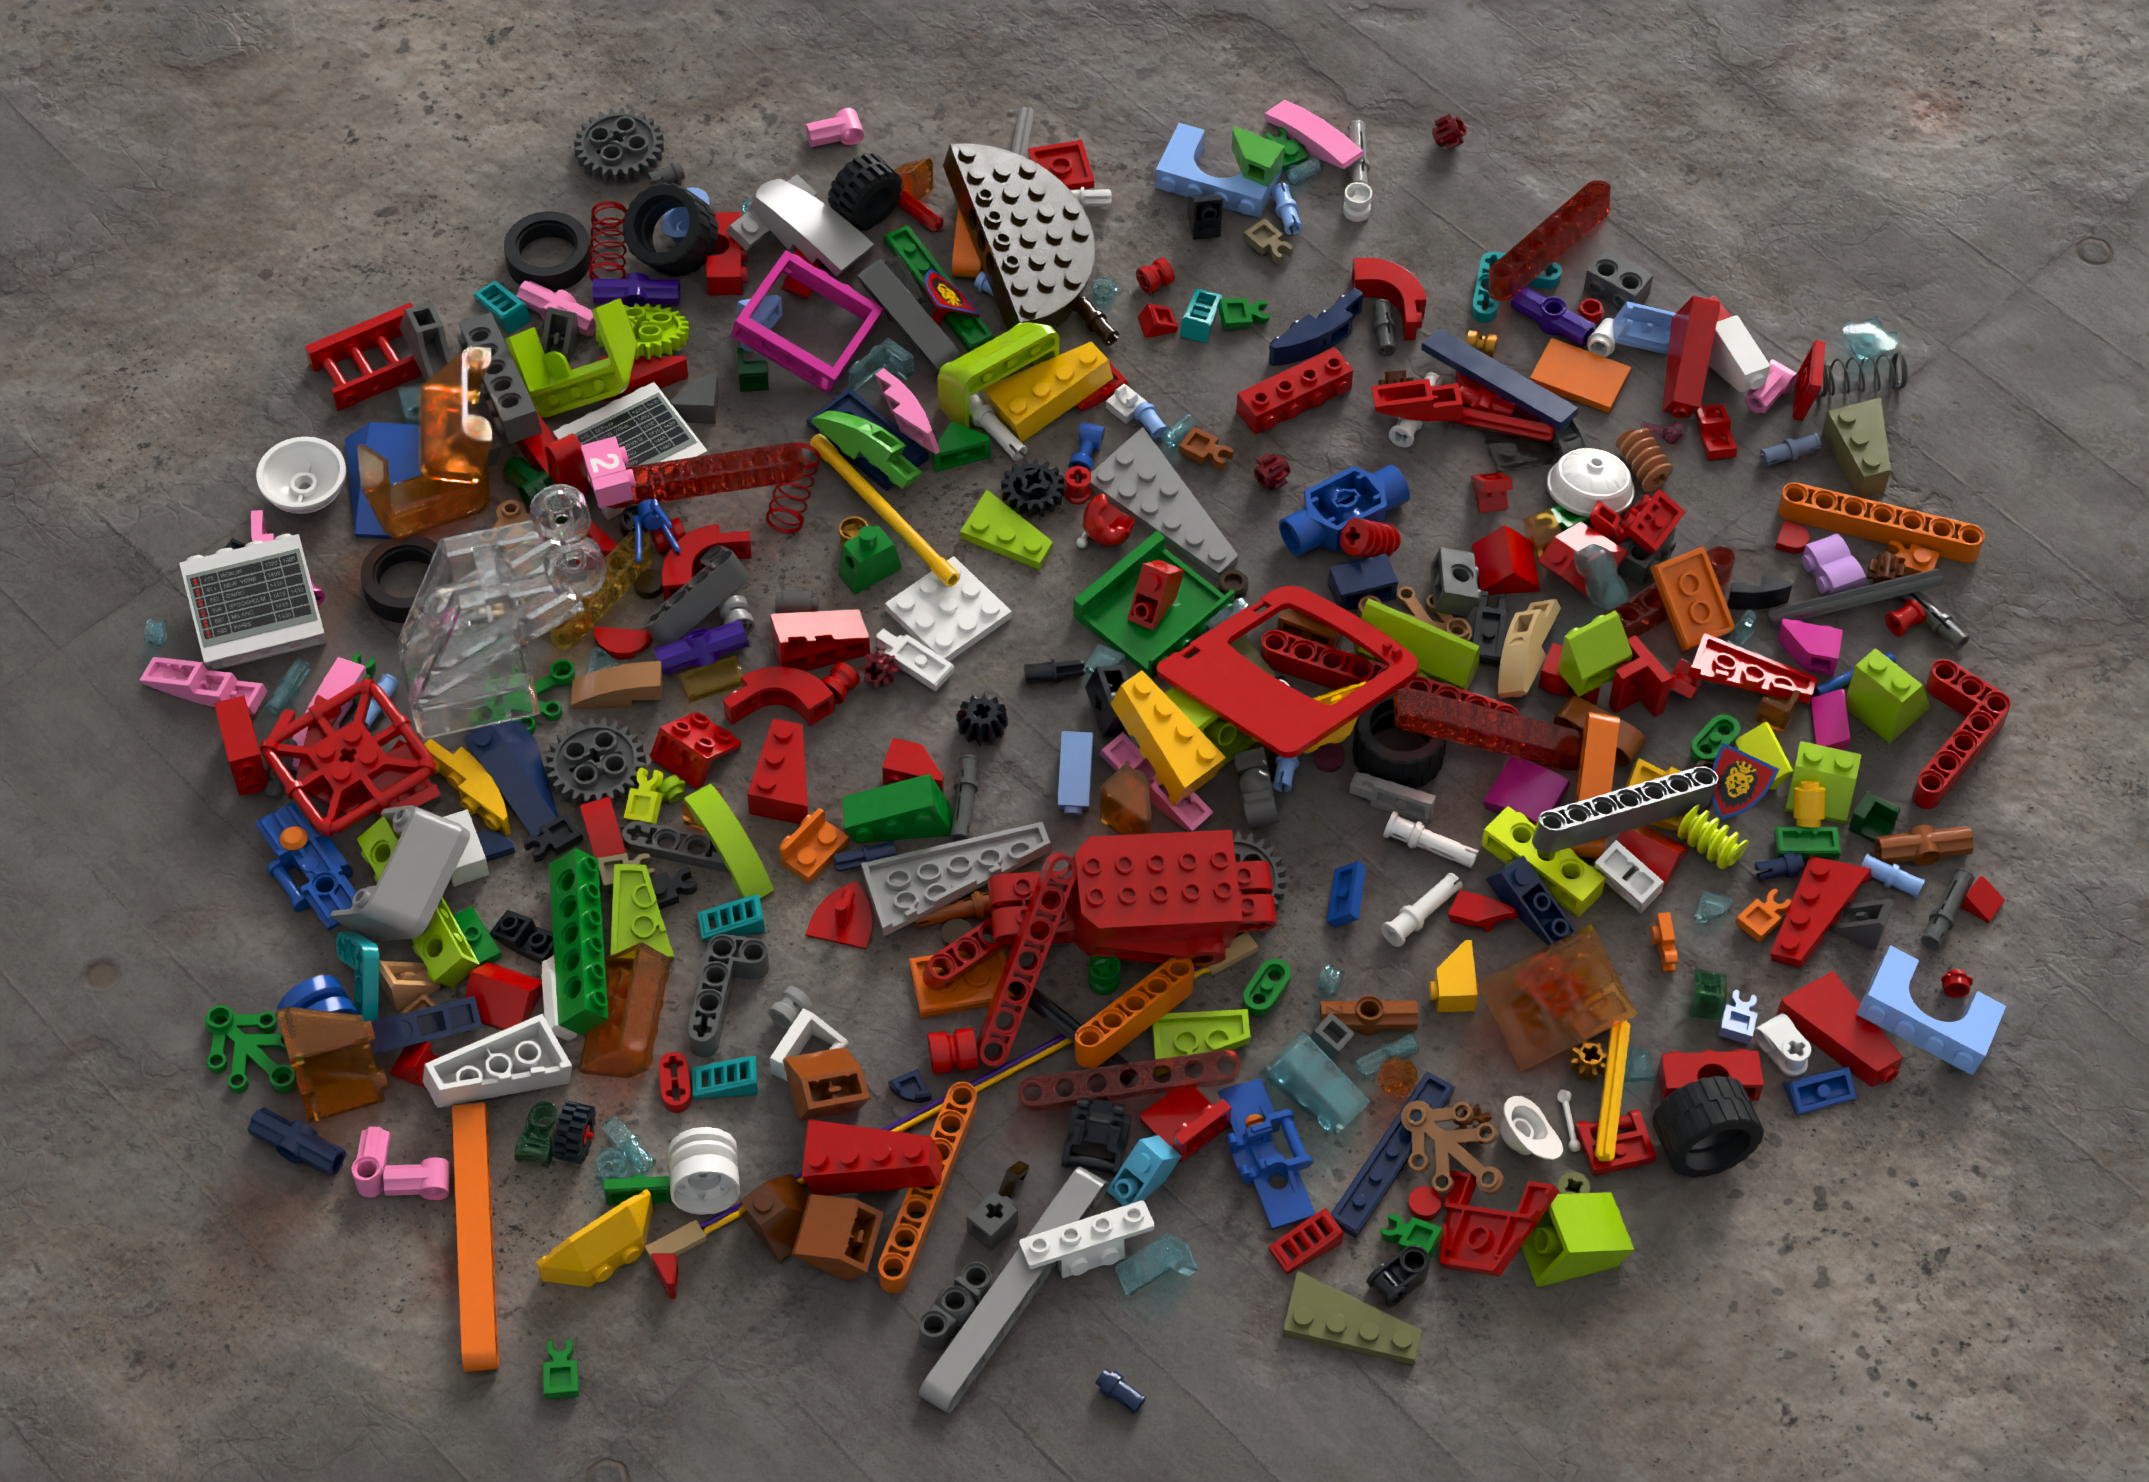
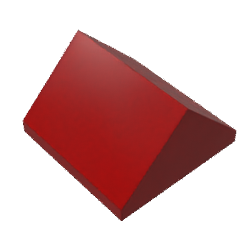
M1503 525L1472 544L1475 566L1479 568L1477 580L1481 591H1487L1488 595L1539 592L1540 586L1531 540Z
M1647 826L1621 832L1617 838V841L1664 881L1662 892L1689 851V847Z
M487 962L470 972L464 998L475 996L481 1023L503 1031L530 1018L543 993L542 980Z

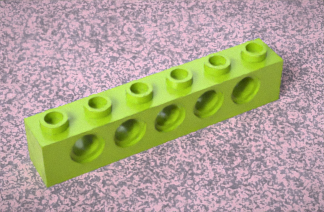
M384 816L357 838L362 848L361 855L372 866L375 872L374 879L377 883L401 836L393 831V823ZM442 896L425 931L418 937L411 939L414 943L412 948L416 955L425 963L427 967L425 972L432 982L454 988L472 970L476 969L480 963Z

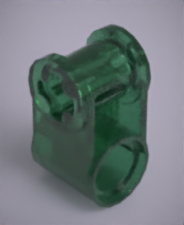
M540 1101L530 1108L523 1131L517 1140L514 1155L515 1161L522 1162L524 1159L541 1163V1166L544 1168L550 1166L554 1152L555 1126L559 1122L558 1111L553 1103ZM544 1118L552 1119L547 1124L538 1123L540 1120Z

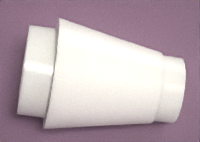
M1605 318L1587 340L1589 352L1603 357L1613 353L1615 349L1614 319Z

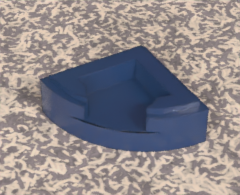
M491 830L476 832L487 862L515 853L512 842L505 835Z
M918 1069L888 1081L890 1090L902 1100L913 1103L932 1100L931 1093Z

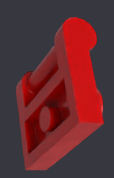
M1638 1109L1628 1111L1627 1115L1619 1117L1618 1130L1631 1128L1633 1131L1617 1134L1615 1156L1611 1162H1600L1595 1156L1597 1139L1593 1140L1592 1136L1598 1133L1599 1121L1575 1123L1576 1136L1581 1142L1592 1176L1651 1164L1656 1161V1153Z

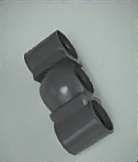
M1264 747L1234 753L1249 829L1280 822Z
M974 1261L964 1266L961 1275L954 1279V1285L947 1286L941 1290L935 1303L931 1305L930 1310L921 1315L919 1319V1340L926 1350L937 1352L944 1349L949 1343V1338L956 1335L957 1327H963L991 1288V1271L986 1264ZM976 1279L981 1280L984 1283L976 1286L970 1284L969 1282ZM954 1303H958L963 1307L954 1310L950 1309L948 1306ZM933 1327L942 1330L936 1334L927 1332L928 1329Z

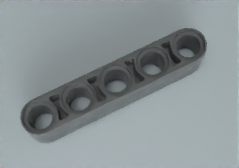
M880 258L857 275L864 289L878 305L884 308L883 311L937 374H939L940 368L945 363L952 362L962 356L953 342Z

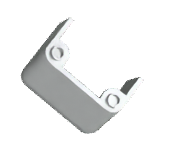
M409 805L386 808L381 813V815L393 823V831L401 836L377 885L360 889L353 897L351 909L334 910L330 915L350 931H356L372 942L413 939L425 931L470 839V832L460 824Z

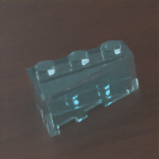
M1304 1031L1259 1073L1319 1121L1326 1130L1331 1131L1335 1135L1343 1130L1371 1102Z

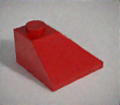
M1579 522L1555 536L1538 562L1549 573L1592 601H1595L1628 555V551L1583 522Z

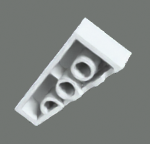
M540 1014L425 1063L423 1083L437 1108L569 1084L572 1064L543 1014Z

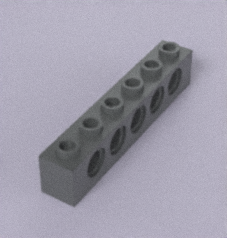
M489 312L459 322L461 334L457 335L460 348L465 354L476 384H479L483 400L486 401L491 418L494 419L498 434L504 433L509 444L541 434L542 429L537 411L492 313Z

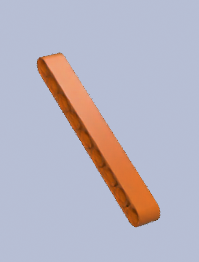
M486 1102L452 1105L461 1353L464 1373L499 1369L487 1106Z

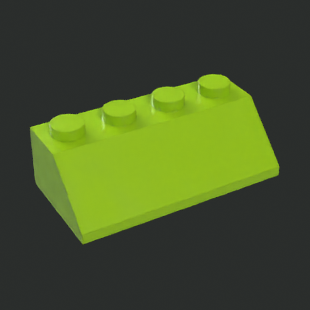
M1368 598L1361 619L1379 629L1415 655L1419 667L1417 675L1468 691L1479 668V645ZM1353 642L1354 651L1357 652L1358 656L1381 662Z

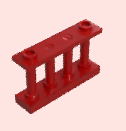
M411 302L305 346L312 370L315 372L325 368L336 386L331 391L337 411L354 406L356 403L423 376L413 355L400 360L388 342L403 335L400 330V324L405 309L413 307ZM378 346L389 365L373 371L362 352ZM352 357L363 376L346 382L336 363Z

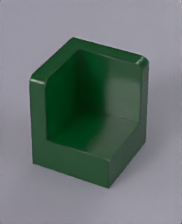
M737 348L740 392L769 390L767 361H744L743 348Z
M1867 791L1853 813L1848 830L1874 843L1876 837L1890 835L1896 825L1900 808Z

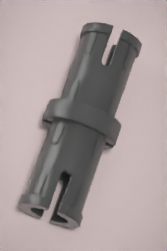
M1379 299L1372 304L1375 318L1373 333L1377 338L1378 353L1382 356H1389L1396 351L1393 335L1396 330L1395 322L1391 317L1390 301Z

